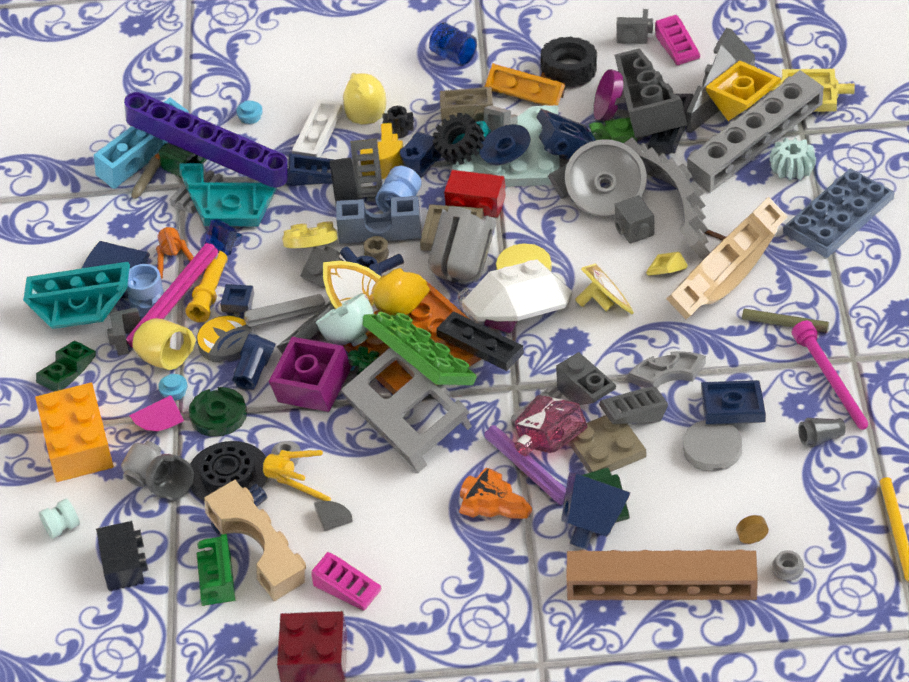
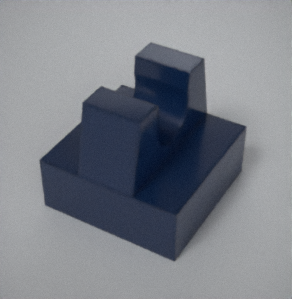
M226 284L220 303L221 311L226 312L227 315L234 316V313H244L247 310H252L253 286Z

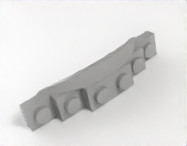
M632 137L624 144L632 148L640 156L644 163L646 174L661 179L680 191L684 206L685 224L679 230L689 246L703 260L710 253L705 245L709 241L704 235L708 228L703 222L706 218L702 211V208L706 205L700 197L704 194L695 180L689 181L692 175L683 163L678 166L673 158L668 160L664 153L658 155L653 148L648 149L644 143L639 145Z

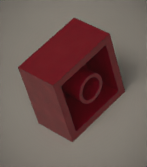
M344 611L280 613L277 658L280 682H345L347 629Z

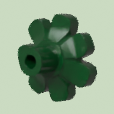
M360 346L358 351L351 350L349 352L348 362L352 366H358L357 375H359L379 358L380 353L373 350L368 353L367 347Z

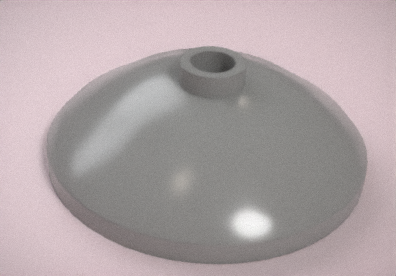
M596 140L583 145L571 156L565 170V186L573 203L584 212L598 217H614L615 203L640 195L642 198L646 187V169L640 156L629 146L614 140ZM608 183L610 186L608 188H602L600 184Z

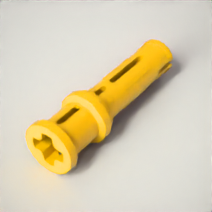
M219 251L217 259L214 258L206 268L200 285L196 286L192 291V301L186 306V315L195 322L207 321L211 313L210 307L216 302L217 295L215 290L225 264L228 261L227 255L222 251Z

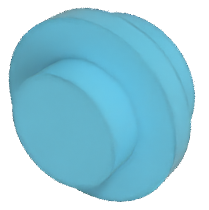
M251 100L241 103L236 110L237 116L245 124L258 122L263 113L261 104Z
M179 374L167 375L158 384L160 394L164 398L171 395L174 401L181 399L188 387L186 379Z

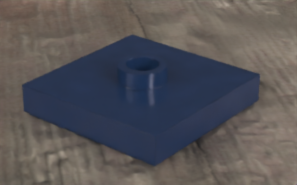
M760 381L701 383V396L706 424L766 422Z

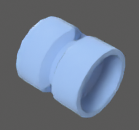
M395 166L392 168L375 197L378 208L386 213L391 209L392 197L416 196L422 186L419 175L408 167Z
M140 264L129 269L126 289L131 309L138 308L139 316L144 317L164 294L160 272L155 266Z

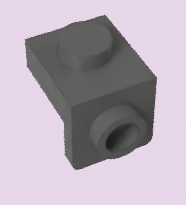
M643 9V17H617V43L647 44L648 33L653 34V18H648V9Z
M326 246L323 250L313 247L300 276L305 280L325 287L323 281V262L344 260L339 257L340 252Z
M138 308L110 313L112 328L107 329L110 346L116 345L118 356L129 354L126 334L131 333L141 321Z

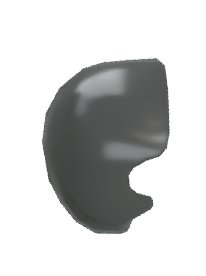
M162 454L154 458L148 466L145 483L156 496L175 501L187 494L193 484L194 472L191 464L183 458L174 454Z

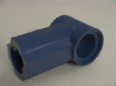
M249 332L241 349V358L232 378L236 387L245 391L255 389L264 366H267L276 343Z

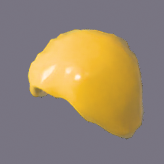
M397 268L387 275L381 276L371 291L375 307L381 312L396 316L397 313L409 315L427 296L430 288L426 280L419 274L404 272L403 269Z

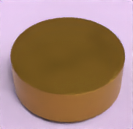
M751 515L743 518L737 524L736 532L742 543L752 544L764 539L769 532V528L762 516Z

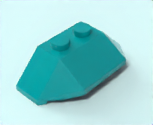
M122 262L28 276L26 278L23 301L51 329L103 322L127 289L130 264Z

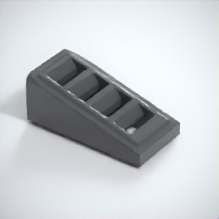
M377 138L350 141L358 198L376 196L382 186ZM373 148V153L357 155V150ZM374 160V164L358 165V161ZM375 171V175H359V172ZM376 182L377 186L361 187V183Z
M647 387L600 401L599 406L612 424L661 421L668 403L656 387Z

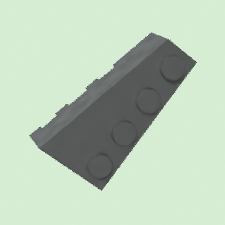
M640 48L614 55L618 71L623 76V92L635 138L646 137L654 133L687 125L682 99L673 93V88L669 83L666 84L660 72L655 71L653 64Z

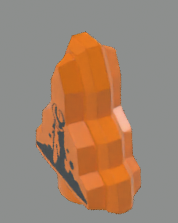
M485 468L477 478L471 475L468 476L462 484L460 497L463 501L459 509L460 514L473 518L478 515L491 518L500 514L510 519H527L532 512L531 505L522 496L513 493L511 484L502 480V474L491 468Z

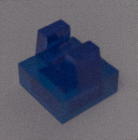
M212 219L205 244H213L218 253L222 251L226 255H231L232 248L241 244L243 235L237 233L238 230L222 220Z

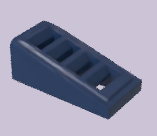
M289 153L287 158V182L285 185L332 183L331 173H327V169H330V160L335 159Z

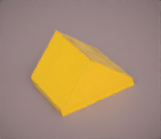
M739 60L707 85L706 92L729 121L747 110L781 83V78Z

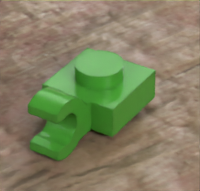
M630 117L605 121V126L599 122L589 124L591 133L596 140H614L624 144L633 137L637 142Z

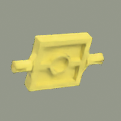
M782 69L781 83L771 90L774 91L787 77H792L801 70L824 86L823 104L813 112L837 111V98L839 94H854L855 85L854 83L839 84L835 78V69Z

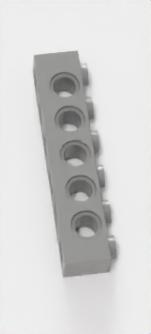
M801 70L792 77H787L774 91H769L760 102L750 106L737 120H732L724 130L717 135H713L705 145L691 152L687 158V169L692 175L691 178L711 193L823 104L824 86Z

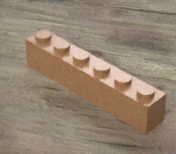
M756 550L567 551V600H757Z

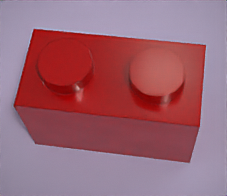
M452 170L444 190L445 206L483 208L484 216L499 218L506 197L505 176Z

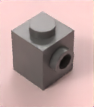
M640 195L615 203L616 229L620 235H624L630 244L654 235V214Z

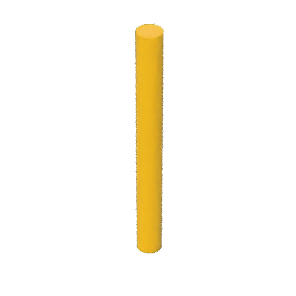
M884 477L880 480V486L906 581H909V543L892 479Z

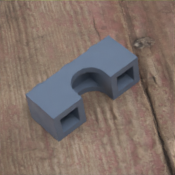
M419 196L392 197L391 209L384 214H373L367 211L364 199L336 201L339 244L365 242L373 236L383 237L387 241L421 239Z

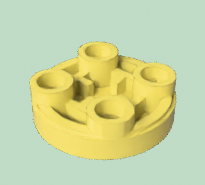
M332 221L317 223V227L307 228V224L292 225L291 229L283 231L284 235L282 236L283 246L286 248L316 247L332 243L338 239L337 230L334 228Z

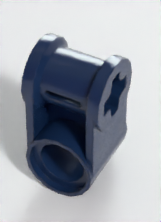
M416 132L412 139L400 150V157L404 160V167L414 170L422 178L431 166L441 158V155L435 149L432 141L435 139L433 136Z

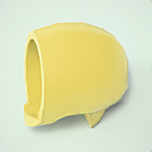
M352 73L343 93L345 114L354 123L362 125L375 123L383 117L382 114L386 110L387 100L384 87L373 75Z
M154 318L138 327L133 337V349L143 361L162 369L173 370L182 365L193 351L196 339L188 328L164 319ZM176 332H181L184 339L180 350L170 347L171 337Z

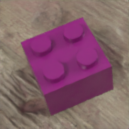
M291 337L269 379V384L279 403L330 412L352 367L348 362L349 359L345 349L341 345Z

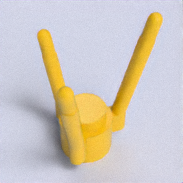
M281 450L279 455L269 454L263 463V473L266 477L277 479L278 483L287 484L323 501H331L329 496L290 479L305 480L304 475L294 472L295 466L290 461L291 458L323 455L322 450L293 452Z

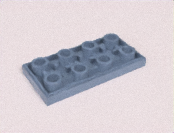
M850 168L783 226V234L828 258L894 199L895 192Z

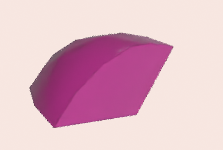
M171 395L129 415L136 425L149 431L169 429L184 421Z

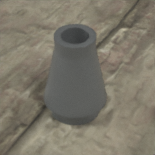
M806 418L798 426L800 441L803 445L815 447L833 438L844 436L846 431L845 423L841 418Z

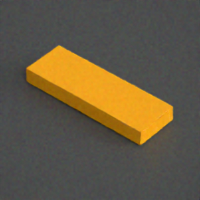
M492 63L484 87H491L494 92L542 106H552L559 104L565 85L561 82Z

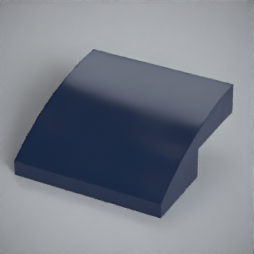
M99 241L88 255L82 268L128 262L130 268L136 265L147 264L150 254L149 252ZM127 290L123 293L121 298H128Z

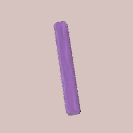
M496 425L490 426L485 431L484 436L559 505L564 504L566 488Z

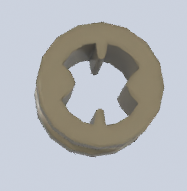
M380 236L368 238L364 242V255L373 257L377 263L386 260L389 256L387 240Z

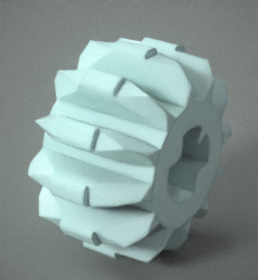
M796 137L793 140L784 138L783 142H776L774 148L771 149L772 173H777L779 179L787 177L789 181L792 178H797L801 181L803 176H810L816 165L813 145H808L806 140L798 141Z

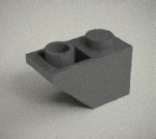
M580 352L556 365L557 388L575 406L594 403L616 389V384Z

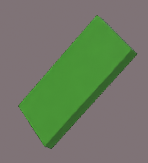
M384 312L364 314L362 324L436 385L474 384L477 376L468 369L469 364L462 359L453 357L449 353L450 349L447 346L434 342L430 338L431 334L422 328L414 326L412 324L413 320L403 313H397L395 316Z

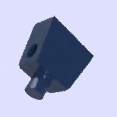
M569 472L561 517L562 522L575 526L569 544L587 549L593 532L607 537L631 492Z

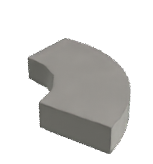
M684 351L671 352V355L658 358L652 356L640 362L628 373V382L643 388H658L661 384L673 380L693 382L706 364V356Z

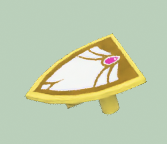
M323 262V281L326 293L335 309L342 306V303L361 293L369 300L371 306L374 305L371 290L381 276L371 269L353 262Z
M596 263L581 268L592 283L575 298L580 306L583 307L593 297L605 311H608L614 305L611 301L613 300L630 314L634 313L621 291Z

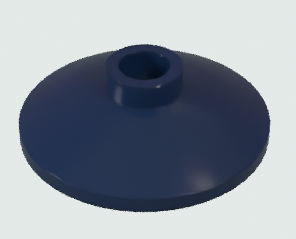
M509 124L501 126L485 137V141L482 142L484 146L482 149H479L480 156L483 161L491 165L510 163L519 158L528 149L531 141L530 134L521 125Z

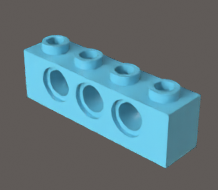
M171 97L164 101V103L189 113L187 109ZM131 126L94 154L96 176L115 189L148 164L150 159L159 153L161 147L169 142Z

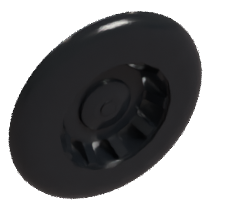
M225 441L213 444L199 452L190 464L194 477L190 490L195 496L204 501V497L233 480H236L241 488L246 487L248 490L254 484H257L258 488H263L268 479L263 473V463L266 456L257 447L241 441Z

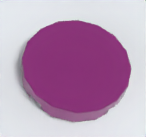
M608 69L600 79L593 107L596 120L609 121L617 112L616 98L620 99L623 93V76L619 71Z

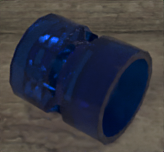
M443 22L433 30L429 40V49L431 52L447 58V60L459 66H465L471 61L476 52L477 39L475 36Z

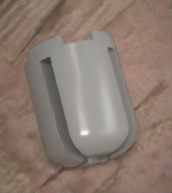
M449 206L448 212L442 209L428 259L430 270L439 278L452 283L458 282L468 285L477 282L484 270L496 226L495 220L487 216L486 221L478 216L471 214L472 210Z

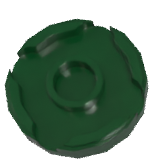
M217 387L218 390L210 391V389H207L195 396L189 405V419L193 428L200 434L210 437L225 436L240 428L247 418V406L243 396L236 390L227 387Z

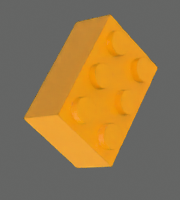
M92 382L35 396L56 483L114 468Z

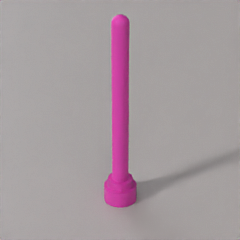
M811 321L799 322L793 327L792 336L799 345L808 348L856 426L861 430L866 429L869 424L868 420L818 344L816 328Z

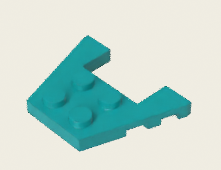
M180 163L181 178L204 226L247 227L260 225L277 188L269 187L260 182H204V163Z

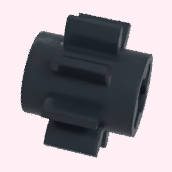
M393 106L388 109L387 113L382 114V124L392 123L393 134H398V138H403L408 135L409 131L414 130L413 112L407 113L405 107Z

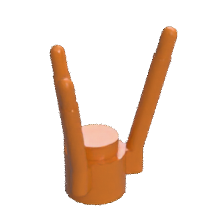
M165 227L158 233L159 245L156 247L158 254L157 269L162 279L164 254L176 256L182 250L189 261L194 256L188 249L185 240L180 239L179 233L175 228Z

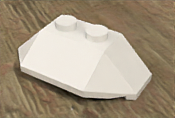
M536 259L490 271L462 301V307L476 321H485L486 319L494 321H519L565 308L572 296V290Z

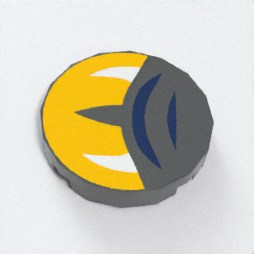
M224 315L214 317L205 322L198 330L196 339L199 352L204 358L212 362L221 363L220 360L236 361L241 358V349L249 332L252 333V329L247 327L244 319L237 316Z

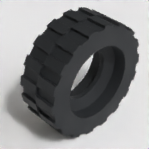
M568 36L552 39L549 43L544 44V47L541 49V73H545V76L551 78V80L565 83V86L583 85L585 82L591 81V78H594L596 75L597 50L589 41L579 37ZM563 59H574L580 62L574 64H564L558 61Z

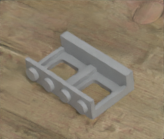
M392 348L384 352L341 389L349 404L418 473L427 466L422 456L460 423L467 430L472 427L467 418L469 411L459 400L454 403L450 399L451 394L444 385L434 384ZM396 360L413 378L389 399H383L369 386V383ZM430 394L448 412L427 431L418 433L404 420V416Z

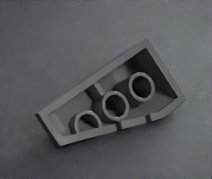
M730 28L725 29L713 50L714 54H717L713 65L707 64L703 85L697 87L687 109L686 132L692 133L720 111L706 92L707 85L739 60L756 67L755 54Z

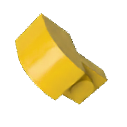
M392 123L381 124V142H378L381 179H386L391 169L395 166L404 165V160L400 157L403 140H398V134H393ZM373 148L360 150V154L373 153ZM374 160L360 161L361 165L374 164ZM375 171L362 172V176L375 175Z

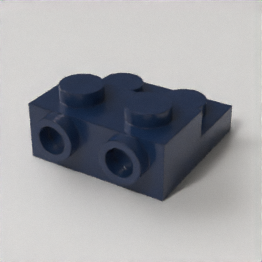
M542 108L536 116L542 125L539 139L543 143L544 149L550 154L556 156L558 154L566 155L570 160L571 156L580 147L596 141L584 124Z

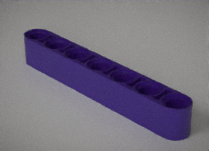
M132 92L125 97V118L130 126L269 187H281L287 182V158L282 153L146 94Z

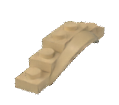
M769 197L766 198L689 273L666 298L668 302L687 319L701 305L713 304L724 298L741 283L756 265L774 238L778 226L787 218L786 214Z

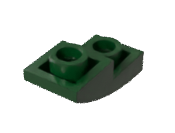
M74 340L55 352V362L36 373V383L54 392L65 389L88 367L96 356V351Z

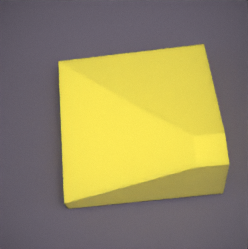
M680 252L658 254L646 274L650 276L671 273L686 269L688 265Z

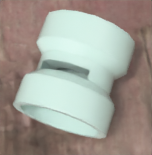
M67 498L59 501L56 507L52 509L46 508L39 512L40 520L52 539L61 535L62 530L66 528L73 529L80 525L77 513Z

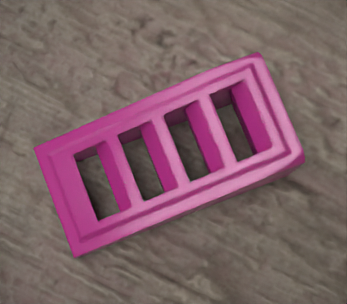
M675 14L655 22V37L677 66L700 58L697 47L678 15Z
M330 552L323 556L311 572L314 587L363 611L366 610L382 590L381 585ZM341 576L342 579L339 582H336V580ZM351 582H353L354 584L348 590L347 587ZM362 587L366 588L360 597L356 595Z

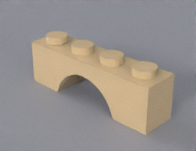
M233 480L204 497L205 513L221 534H245L255 539L262 547L263 555L256 564L257 580L273 601L278 600L305 583L306 564L300 554H294L291 551L285 535L281 531L276 532L271 525L268 514L264 509L259 510L252 494L246 487L241 488L237 481Z

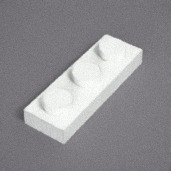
M317 99L292 149V154L321 157L343 112L342 103Z

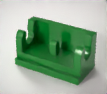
M227 534L199 541L197 543L198 549L212 548L208 551L203 550L196 553L202 606L236 601L231 552Z

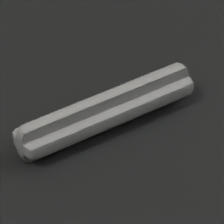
M321 294L247 310L244 312V321L247 327H253L318 312L325 306V300Z

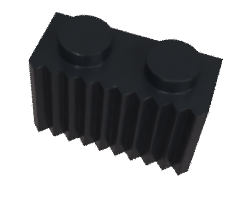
M132 521L96 528L103 573L108 590L113 591L119 588L124 589L126 586H136L138 583L143 584V572L148 571L145 552L139 554L138 548L144 547L141 530H134Z

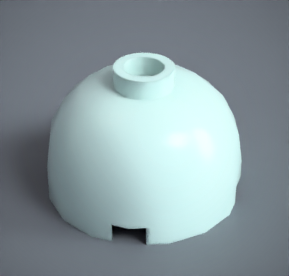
M361 293L345 301L337 309H332L316 321V324L321 334L331 343L336 345L351 343L354 347L368 338L365 334L368 329L362 325L364 314H374L369 300Z

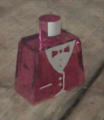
M537 395L515 421L514 426L520 438L515 442V448L523 456H528L533 450L546 453H554L588 428L579 403Z

